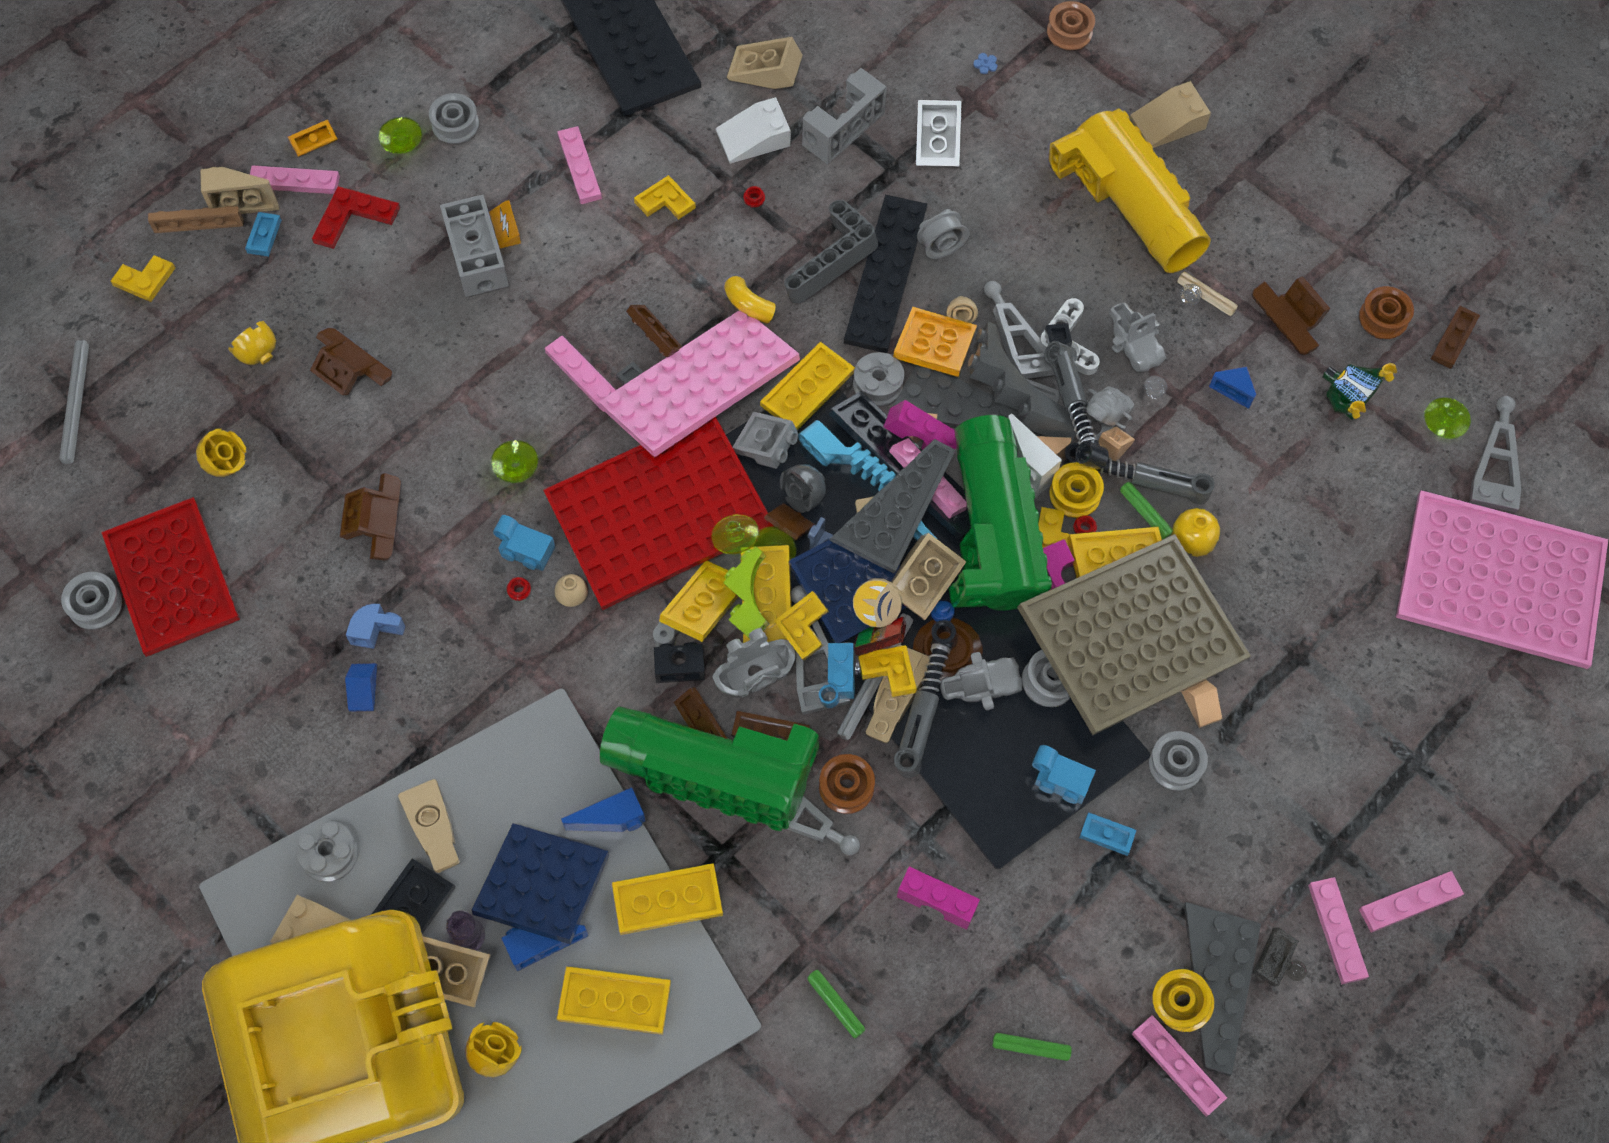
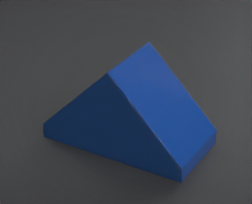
M1247 367L1215 372L1209 385L1210 388L1248 409L1256 396Z
M376 663L351 664L345 677L349 712L374 711Z

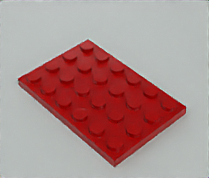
M194 497L101 532L140 646L146 657L240 620Z

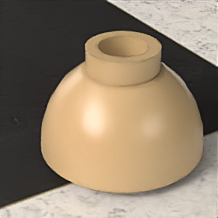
M959 296L955 298L947 308V317L973 323L978 316L976 304L967 297Z
M575 574L564 575L555 585V597L564 606H577L588 595L586 582Z

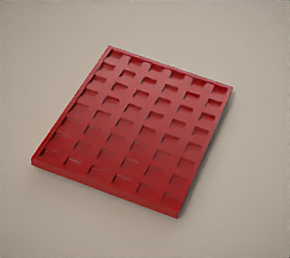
M716 416L656 457L651 455L642 445H639L543 490L602 611L775 529L772 523L764 519L768 512Z

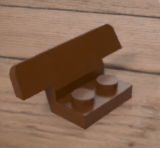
M1303 276L1297 278L1289 290L1279 297L1265 281L1253 290V299L1300 354L1306 355L1319 347V344L1308 331L1318 326L1331 308Z
M327 328L318 332L316 338L326 346L320 349L310 371L340 394L349 395L357 377L364 374L380 386L391 380L392 371L336 329Z
M387 473L380 475L378 491L363 487L345 494L340 537L346 540L362 534L372 537L370 559L388 560L393 551L401 481L398 477Z

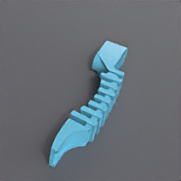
M818 420L798 434L802 445L822 465L828 466L830 463L848 464L852 466L850 472L853 475L863 468L861 477L866 480L872 475L870 483L875 486L880 482L879 491L896 476L893 471H887L888 467L884 463L882 465L879 464V459L876 456L871 457V452L868 449L861 451L862 446L858 442L852 447H845ZM922 520L913 535L916 540L926 533H930L935 537L925 527Z

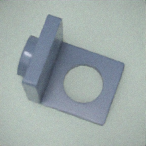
M823 517L819 519L817 525H813L808 534L810 549L824 543L833 536L825 531V518Z

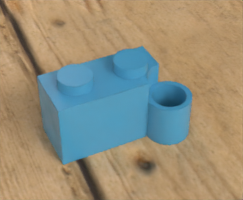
M507 515L500 517L493 530V534L502 540L498 548L501 556L508 561L516 560L521 562L531 570L539 569L543 571L555 549L553 537L518 524L515 519Z
M828 643V685H824L819 690L820 702L826 708L836 707L840 699H855V649L853 643ZM833 692L836 696L832 701L823 700L824 694Z
M1046 745L1039 746L1032 762V766L1040 771L1035 785L1039 786L1040 790L1049 794L1056 793L1063 796L1062 798L1069 803L1082 804L1096 770L1061 756L1055 749Z

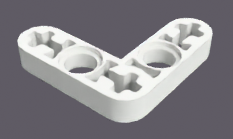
M1076 298L1068 299L1049 325L1056 324L1057 322L1068 323L1071 332L1082 316L1084 310L1083 303ZM1073 307L1076 308L1077 311L1074 310L1071 316L1069 317V309H1073ZM1044 330L1040 339L1042 344L1047 347L1048 343H1046L1047 339ZM1072 341L1071 347L1075 348L1077 352L1075 361L1077 371L1085 375L1094 374L1100 363L1099 357ZM1089 361L1092 362V364H1090L1089 366L1085 365V363H1088Z

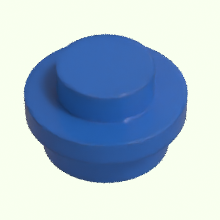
M938 601L930 613L931 617L936 622L940 620L950 621L954 616V607L947 601Z

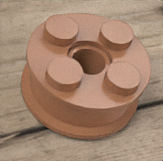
M1075 1L1062 2L1056 5L1050 13L1047 35L1052 44L1065 50L1082 49L1092 38L1095 16L1092 10L1082 3Z

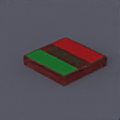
M904 616L895 619L890 625L869 627L858 633L854 645L856 656L902 643L907 625Z

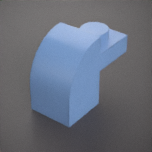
M370 604L354 613L350 620L346 637L350 645L374 649L379 631L403 635L405 625L399 615L391 612L384 614L380 604Z

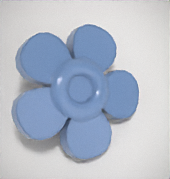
M981 53L973 65L977 69L980 68L979 71L982 74H987L988 70L994 72L997 70V58L994 55L987 57L985 53Z

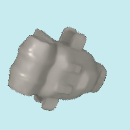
M1119 303L1111 307L1109 315L1114 323L1113 332L1115 336L1112 349L1116 353L1124 351L1136 372H1147L1152 367H1157L1166 359L1164 349L1155 337L1159 333L1157 328L1160 326L1159 322L1155 319L1156 315L1152 313L1144 317L1139 312H1133L1126 303Z
M1110 386L1099 392L1088 389V392L1094 394L1089 401L1087 400L1086 412L1089 414L1088 420L1091 422L1098 421L1102 427L1100 433L1095 436L1097 441H1099L1103 432L1112 429L1115 425L1120 428H1126V426L1119 422L1124 417L1132 420V416L1129 413L1133 410L1135 404L1130 397L1123 394L1119 389Z
M980 652L971 654L973 664L962 667L955 676L946 677L940 683L941 693L945 699L960 698L966 702L982 701L985 710L994 708L992 698L1008 696L1022 691L1019 665L1014 657L986 662L985 659H982Z

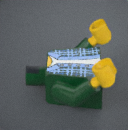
M1393 363L1385 364L1382 368H1366L1349 364L1339 373L1329 366L1322 378L1331 383L1326 396L1335 412L1346 414L1351 420L1360 417V412H1366L1365 405L1377 392L1383 377L1388 382L1394 379L1393 373H1397V369Z

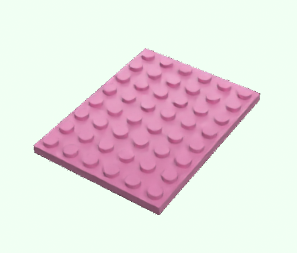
M1421 490L1417 497L1396 618L1588 669L1592 665L1608 539Z

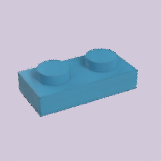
M258 212L245 247L247 253L269 257L282 221L280 215Z
M1088 812L1079 838L1128 856L1136 830Z

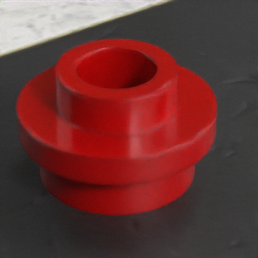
M751 186L743 195L744 202L750 207H759L765 202V193L760 187Z
M1083 515L1075 520L1073 530L1075 534L1092 533L1097 531V524L1091 516ZM1081 526H1087L1089 530H1084Z
M513 578L507 585V594L515 601H522L531 593L530 583L524 578ZM517 588H523L522 592H515Z

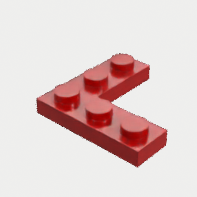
M338 186L312 237V241L314 244L334 249L351 214L392 225L400 210V205L394 201Z

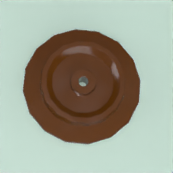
M952 618L950 620L955 626L958 642L947 655L948 659H945L944 664L946 667L942 669L944 675L940 676V681L946 677L955 676L959 669L973 664L971 654L980 652L982 656L983 647L979 635L969 624L959 619ZM931 620L920 628L914 639V651L927 656L932 655L931 642L933 637L931 631L936 621ZM942 632L939 638L947 639L951 633Z

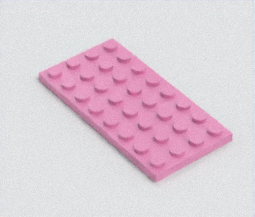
M737 311L680 348L679 351L670 357H666L600 400L599 405L617 424L651 455L656 457L798 362L800 356L797 351L760 321L747 316V314L741 311Z

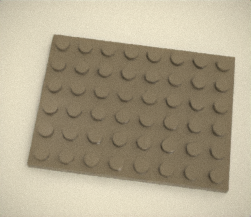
M1175 534L1027 600L1017 607L1092 735L1251 657Z

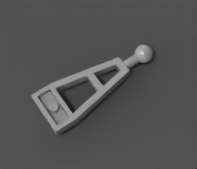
M996 281L986 283L984 293L988 298L993 299L996 304L993 313L1010 362L1025 379L1055 375L1052 364L1046 362L1044 357L1046 346L1042 344L1041 339L1013 304L1004 302L1001 296V285ZM1005 314L1008 315L1015 325L1008 326ZM1023 335L1037 354L1018 356L1012 337Z
M1502 396L1496 403V408L1500 412L1499 421H1495L1491 428L1471 483L1469 503L1516 513L1520 505L1521 481L1515 427L1513 424H1509V415L1515 409L1516 404L1510 396ZM1498 433L1506 435L1507 450L1494 447ZM1490 457L1508 461L1510 486L1482 480Z
M796 586L791 591V600L795 604L806 596L801 586ZM817 620L812 624V627L824 646L812 655L824 652L828 659V642ZM796 652L797 693L802 714L805 715L830 709L824 707L819 699V690L824 685H828V682L805 687L804 660ZM827 692L824 694L823 700L832 701L836 694ZM840 699L836 707L851 704L850 699Z
M803 796L797 814L790 822L787 830L821 842L827 837L839 844L841 851L846 855H854L860 849V842L857 837L853 835L844 836L833 830V822ZM805 810L823 825L820 831L797 823Z

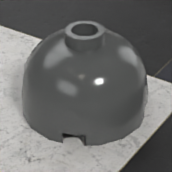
M798 464L781 474V490H786L788 496L785 499L793 509L804 513L817 507L822 502L826 494V484L824 476L817 469L810 465Z

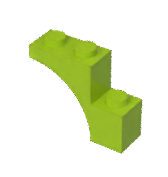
M756 546L752 550L748 549L742 555V562L736 568L732 567L724 577L726 580L723 582L744 601L742 605L738 604L730 612L731 617L729 621L749 639V634L753 630L761 628L764 631L769 625L758 610L754 598L756 572L766 557Z

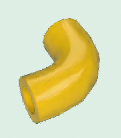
M739 276L730 277L725 282L726 295L739 311L765 324L771 321L775 313V303L753 293L747 287L745 280Z

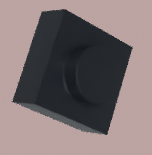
M1068 323L1046 325L1045 334L1048 344L1052 341H1058L1071 347L1072 339Z

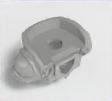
M758 628L749 634L750 640L742 643L740 639L730 641L726 645L729 652L727 654V663L721 665L712 676L717 688L727 695L743 698L751 692L754 693L775 683L776 680L785 678L795 661V650L788 640L779 639L767 642L766 634L761 628ZM752 666H759L762 669L752 676L748 674V670Z

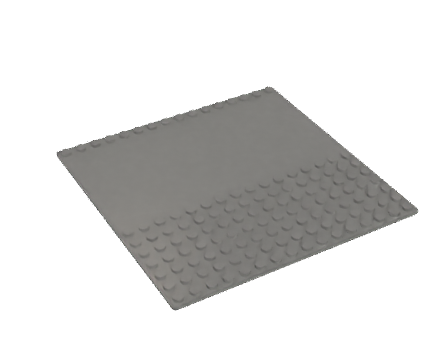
M564 689L552 692L210 877L199 885L232 956L272 944L270 941L296 895L316 902L350 920L371 915L412 858L435 872L429 855L425 853L410 825L398 795L408 789L436 779L452 825L455 844L453 845L460 862L458 865L436 873L454 884L456 888L422 936L490 954V958L475 1007L445 1000L452 1025V1030L448 1031L464 1092V1104L461 1111L452 1120L444 1124L385 1143H574L761 1029V1023L700 920L620 935L612 882L670 872L671 870L643 823L640 828L634 831H565L561 818L624 790L611 768L600 763V749ZM326 820L344 825L350 831L358 849L357 860L352 870L343 878L332 882H321L311 878L300 865L296 855L297 842L304 830L314 823ZM512 823L608 851L609 857L579 924L585 926L589 936L517 972L501 939L506 936L505 933L514 927L472 915L473 905ZM333 847L325 848L321 855L327 856L331 854ZM566 966L671 980L663 1035L557 1021ZM493 1022L501 1023L508 1026L518 1036L517 1042L519 1047L521 1046L522 1048L520 1056L513 1068L502 1076L495 1078L484 1077L477 1074L467 1062L466 1043L473 1028L480 1023H484V1025H492Z

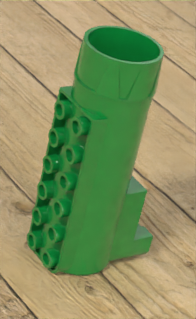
M1000 415L978 416L962 422L954 431L957 445V460L961 469L971 529L959 544L962 559L966 563L963 566L964 570L959 574L958 580L949 588L950 600L954 608L987 606L993 610L1018 609L1017 607L1021 603L1050 590L1052 581L1047 573V555L1043 552L1042 547L1043 534L1039 531L1038 526L1039 512L1035 509L1034 504L1035 491L1031 488L1030 483L1031 470L1027 466L1026 457L1018 458V449L1011 421Z
M619 706L611 715L605 728L600 747V763L628 775L645 778L647 787L654 793L662 794L664 792L680 801L689 800L696 802L702 808H715L727 816L737 815L743 817L747 822L753 824L759 822L768 825L772 830L782 831V829L789 828L790 822L794 819L800 807L808 775L819 749V737L814 730L794 724L787 741L740 726L734 740H730L656 717L650 713Z

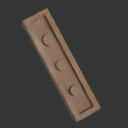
M238 206L148 213V222L154 233L241 227L244 225V219Z

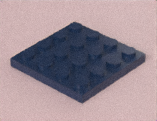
M830 539L788 561L806 596L814 591L829 611L819 619L833 643H843L871 627L863 623L856 616L853 608V597L858 587L873 578L885 579L891 582L900 568L899 565L896 572L892 573L830 541ZM902 604V609H901V611H903L904 609L907 608V607H906L905 605H903V604Z
M512 823L473 905L472 915L571 944L609 857L608 851Z

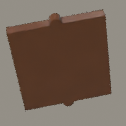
M784 503L766 514L764 518L776 526L778 530L785 532L795 540L806 534L815 525L803 517L801 513L796 512Z

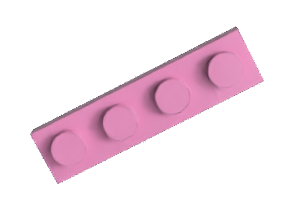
M579 127L557 131L580 203L585 204L602 199Z
M251 166L250 175L269 180L272 189L278 191L334 194L340 178L338 171Z
M560 336L545 347V353L599 408V401L616 391L563 336Z
M907 438L893 445L889 452L905 468L921 451ZM943 476L932 500L950 519L967 509V502Z
M1450 871L1362 906L1359 911L1372 933L1463 896L1464 893L1453 872Z
M1335 877L1311 882L1308 887L1341 985L1367 979L1369 975Z
M1153 1015L1132 1033L1136 1040L1206 1117L1227 1099L1224 1093Z

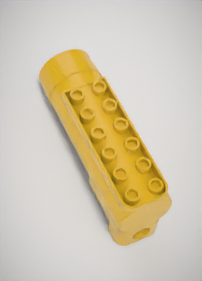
M1118 108L1114 111H1102L1094 114L1085 120L1074 132L1050 143L1049 162L1058 178L1062 179L1075 172L1097 203L1110 197L1144 242L1149 253L1157 260L1165 272L1175 273L1181 271L1197 261L1206 252L1211 238L1205 232L1197 217L1188 209L1190 202L1189 193L1181 188L1176 176L1168 171L1161 157L1158 158L1150 142L1145 141L1140 129L1132 124L1126 111Z

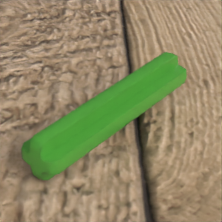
M1131 482L1125 483L1121 487L1120 492L1151 527H1159L1162 539L1170 537L1173 529Z
M813 971L807 978L808 982L852 1037H859L865 1031V1027L820 971Z
M995 1033L993 1037V1047L996 1049L1068 1061L1071 1057L1072 1050L1070 1045L1002 1033Z

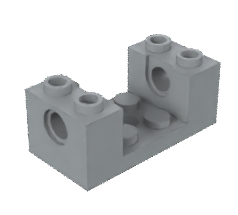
M862 68L850 74L846 80L847 92L845 97L847 99L845 101V108L848 109L846 113H842L836 120L817 106L812 111H808L803 117L802 146L827 165L885 114L887 86Z
M484 195L440 205L465 297L508 287L505 266ZM470 236H478L474 241L467 240Z

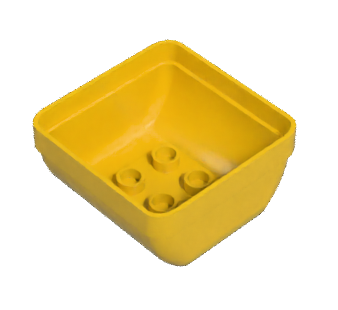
M387 910L359 919L340 922L234 955L214 965L206 972L202 981V992L238 1143H385L444 1124L452 1120L461 1111L464 1104V1092L448 1031L452 1030V1025L437 970L431 971L420 926L416 918L410 914L396 910Z

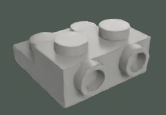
M753 412L732 448L736 454L754 458L757 464L777 469L780 463L786 461L788 456L787 450L790 445H794L797 442L798 431L791 420Z

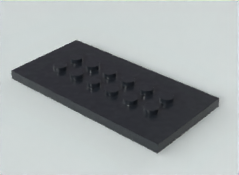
M560 0L624 117L701 88L699 77L654 0Z

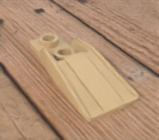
M907 648L917 688L916 691H918L922 685L921 681L925 679L926 664L930 660L927 655ZM884 676L876 695L873 708L874 714L866 730V735L883 743H888L897 723L901 721L911 705L915 693L892 697L888 678Z
M436 779L399 793L398 797L410 825L425 853L429 855L435 872L439 873L458 865L460 861L453 845L455 844L452 825Z

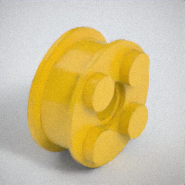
M1078 462L1063 465L1054 474L1049 491L1051 503L1056 510L1065 511L1064 515L1067 517L1078 518L1083 515H1090L1097 509L1104 491L1103 479L1096 469ZM1072 488L1080 489L1081 492H1075Z
M1177 969L1166 973L1159 979L1153 991V1005L1158 1016L1168 1027L1180 1032H1192L1202 1028L1210 1020L1214 1011V996L1206 981L1199 974L1186 969ZM1184 994L1190 996L1188 1005L1184 1007L1177 1005L1179 996Z

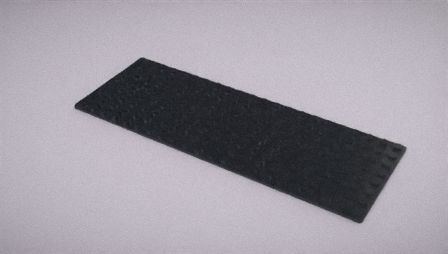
M840 388L797 430L798 434L818 420L845 447H852L857 443L828 415L831 408L848 399ZM766 410L761 412V414L773 416ZM747 422L726 434L732 447ZM799 438L794 445H790L787 450L788 456L786 461L780 463L777 469L757 464L754 458L736 454L768 513L783 503L792 508L785 499L788 496L786 490H781L780 487L782 472L798 464L810 465L817 469L824 476L826 494L817 507L808 512L805 511L801 515L817 525L821 517L825 518V531L832 535L838 532L857 514L856 500L874 497L879 492L880 482L875 486L870 483L872 475L866 480L861 477L863 468L853 475L850 472L852 466L848 464L830 463L828 466H824L802 445ZM926 510L921 519L925 527L937 540L962 558L959 545L961 541H958ZM775 526V529L738 547L741 550L744 547L789 545L791 560L810 550V538H808L810 531L795 540L785 532L778 530ZM912 537L899 564L900 566L918 541L914 537ZM963 567L958 573V575L955 577L953 582L950 584V586L958 580L959 574L962 572V570H964ZM790 568L792 591L794 587L800 586ZM950 586L948 587V589L939 601H947L951 603L949 594ZM987 606L954 608V616L952 618L969 624L979 635L983 647L982 659L989 662L1000 658L1014 657L1019 665V674L1022 678L1025 666L1033 655L1042 649L1018 609L993 610ZM906 608L899 613L897 619L901 614L911 616L913 623L901 645H906L907 648L913 650L914 639L920 628L934 619L929 614L926 620H923L909 608ZM818 619L827 642L833 643L820 619ZM887 626L882 627L883 631L879 627H874L870 643L855 647L858 635L843 642L853 643L855 649L856 695L865 679L862 680L858 653L882 650L888 637L884 638ZM876 630L882 631L881 635L875 636ZM1047 674V676H1048L1051 680H1054V681H1055V679H1054L1053 677H1050V676ZM938 683L937 689L939 691L935 695L939 697V701L921 760L922 765L919 774L992 866L999 870L1150 758V752L1124 721L1092 735L1071 698L1057 707L1042 706L1035 703L1026 694L1022 685L1021 692L992 698L994 708L985 710L982 701L966 702L960 698L945 699ZM879 686L867 706L872 715L874 714V702ZM912 703L901 721L897 723L891 739L898 748L901 744ZM1040 745L1049 746L1055 749L1059 755L1096 770L1082 804L1069 803L1062 798L1063 796L1056 793L1049 794L1039 789V786L1035 785L1040 771L1032 766V762ZM907 758L909 762L913 765L914 759Z

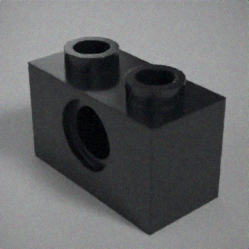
M687 642L684 645L678 646L661 644L659 647H654L656 683L705 680L703 644ZM678 658H682L685 660V662L680 665L673 663L674 660Z

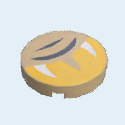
M873 578L858 587L853 597V608L856 616L863 623L871 627H884L897 619L902 609V597L893 583L885 579Z

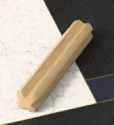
M1183 272L1179 276L1177 281L1179 284L1227 315L1232 316L1237 310V304L1187 272Z

